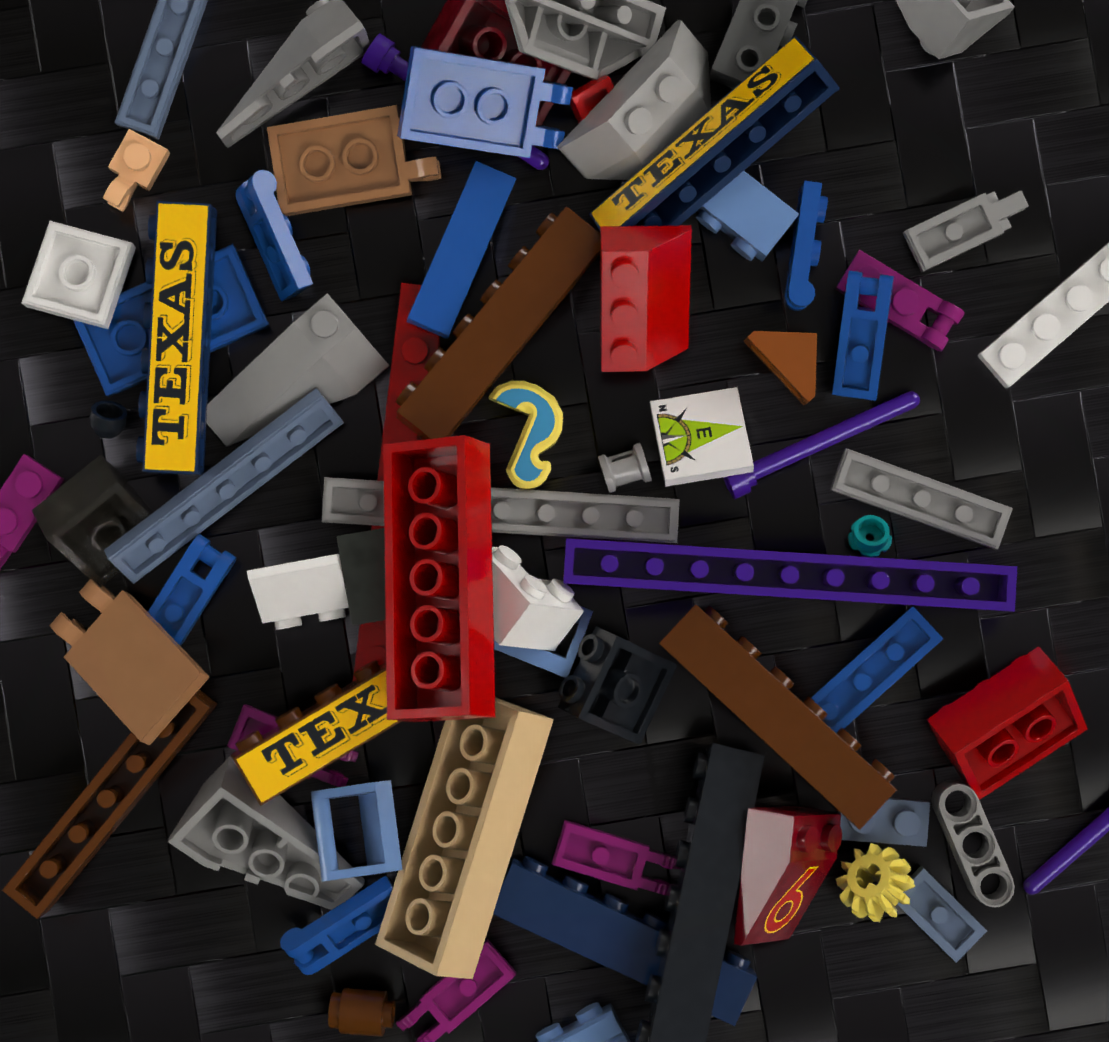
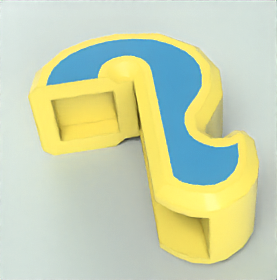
M509 381L498 385L489 395V400L528 416L506 472L513 485L517 488L524 490L536 489L542 486L551 472V463L539 460V455L555 445L562 433L563 412L555 397L536 384L526 381Z

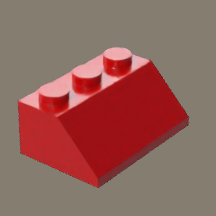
M691 225L600 226L601 372L648 371L688 349Z
M1040 647L1018 657L1011 665L993 677L981 681L973 690L953 703L943 706L936 714L927 719L946 756L965 785L974 790L979 800L1088 730L1069 680Z

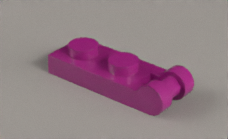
M858 250L835 290L845 295L849 270L863 272L862 277L879 279L880 274L894 276L888 322L929 347L942 352L949 341L946 335L953 324H959L965 312L863 251ZM860 294L859 305L875 309L877 296ZM926 309L937 315L931 327L919 322Z

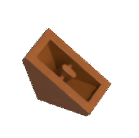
M753 331L744 340V343L803 405L809 403L815 397L817 333Z

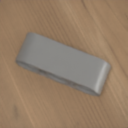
M946 780L941 782L933 790L931 802L968 890L986 906L1000 907L1005 905L1014 895L1015 885L978 796L973 789L959 781ZM957 790L962 791L965 798L964 806L958 812L948 813L945 808V800L948 794ZM979 832L982 836L980 849L975 853H965L963 850V840L968 834ZM988 874H998L1000 879L998 889L992 894H982L980 886L983 878Z

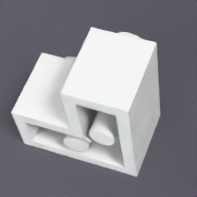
M503 545L492 547L494 640L501 646L555 651L584 612L582 607L574 600L573 590L561 580L537 579L529 575L520 565L521 558L512 549Z

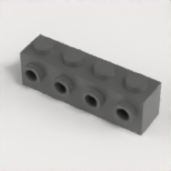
M740 0L709 75L710 79L732 89L738 86L775 54L779 46L783 47L792 39L797 23L790 21L795 6L804 8L807 0Z

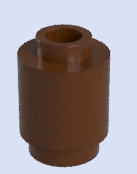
M344 988L342 992H332L328 1012L329 1028L339 1029L340 1034L380 1037L384 1036L386 1028H393L395 1001L388 1000L387 991Z

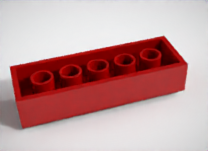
M466 435L383 444L387 720L424 722L496 718L490 444Z

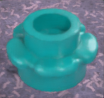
M866 515L859 518L852 524V532L848 534V542L851 548L858 550L864 557H877L881 551L886 552L892 544V536L889 534L888 524L882 518L875 515ZM866 536H871L874 540L869 541L866 539Z

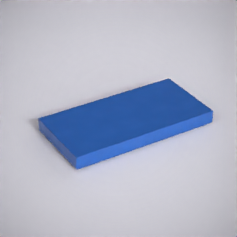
M233 244L215 252L210 353L270 327L236 247ZM146 282L120 294L109 329L73 320L103 390L108 397L147 381V374L141 371V353L143 347H149L150 329L144 328L143 311L145 302H151L152 285Z

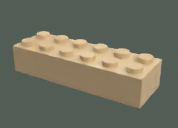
M495 697L496 718L445 720L402 857L403 870L397 873L375 943L378 947L435 976L473 979L554 720Z

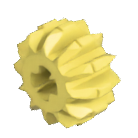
M871 843L866 855L860 849H854L856 860L853 863L841 861V867L847 874L836 878L837 886L844 890L840 894L841 902L845 906L851 907L852 913L860 919L868 915L873 922L880 923L884 911L891 917L897 918L895 906L898 903L910 904V898L903 892L915 887L914 880L908 876V873L911 871L909 863L905 859H899V854L891 847H887L882 851L877 844Z

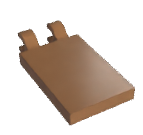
M397 105L267 127L274 177L277 181L278 204L282 213L286 216L412 195L411 182L442 179L439 160L437 161L436 156L407 161L404 139H400L397 136L400 120V110Z
M90 579L79 593L102 614L87 630L76 619L71 621L62 612L49 626L58 636L72 646L64 656L66 661L138 740L150 745L210 677L131 594L122 590L115 597L105 586L99 587L94 580Z

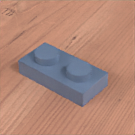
M889 798L860 830L840 813L842 840L927 847L930 802L927 800Z
M920 866L910 876L914 880L915 887L903 892L910 898V904L898 903L897 905L957 963L987 930Z

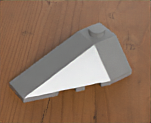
M319 0L306 11L308 16L299 22L216 132L227 148L365 54L370 46L366 30L343 0Z
M896 0L909 28L920 39L923 49L938 59L962 53L1015 8L1009 0Z
M327 293L295 320L207 404L206 423L226 447L253 437L315 388L319 390L329 404L357 395L389 367V364Z
M231 756L202 785L168 840V843L204 867L219 871L220 866L245 874V881L257 885L260 880L283 887L289 896L330 910L354 896L365 883V879L362 876L322 882L315 829L280 795L260 806ZM336 851L338 869L342 870L353 868Z

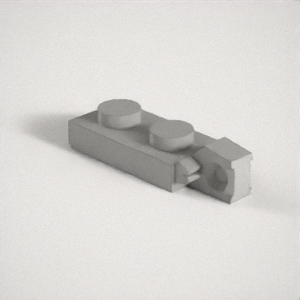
M1022 190L1002 200L998 199L995 191L987 195L985 192L903 232V235L922 273L1005 233L1004 231L1012 227L1008 218L1025 210L1029 205Z

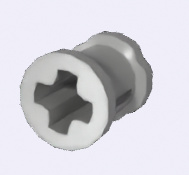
M640 443L634 444L633 450L614 456H598L609 493L616 491L618 486L641 479L645 483L652 481Z

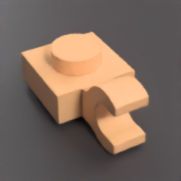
M129 129L108 166L118 176L110 183L103 196V199L108 201L107 204L124 212L137 186L150 191L171 154L169 150Z

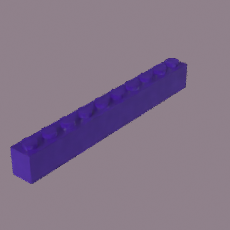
M566 538L563 583L1015 612L1017 566Z

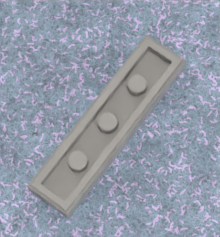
M847 448L843 451L830 487V491L994 550L999 549L1013 509L1012 507Z

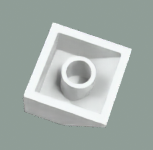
M340 554L247 571L248 580L262 623L274 621L276 630L302 625L301 616L318 613L320 622L346 617L344 608L349 607Z

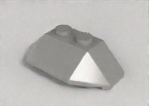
M505 0L519 52L592 80H598L629 64L638 57H643L657 42L666 7L649 0Z
M677 20L625 74L609 94H606L589 112L586 118L568 134L557 148L586 179L629 180L711 109L708 52L681 20Z

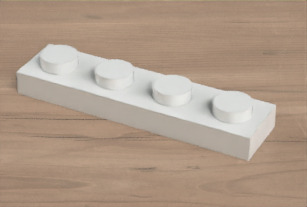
M1109 242L977 355L1005 389L1013 385L1109 302Z

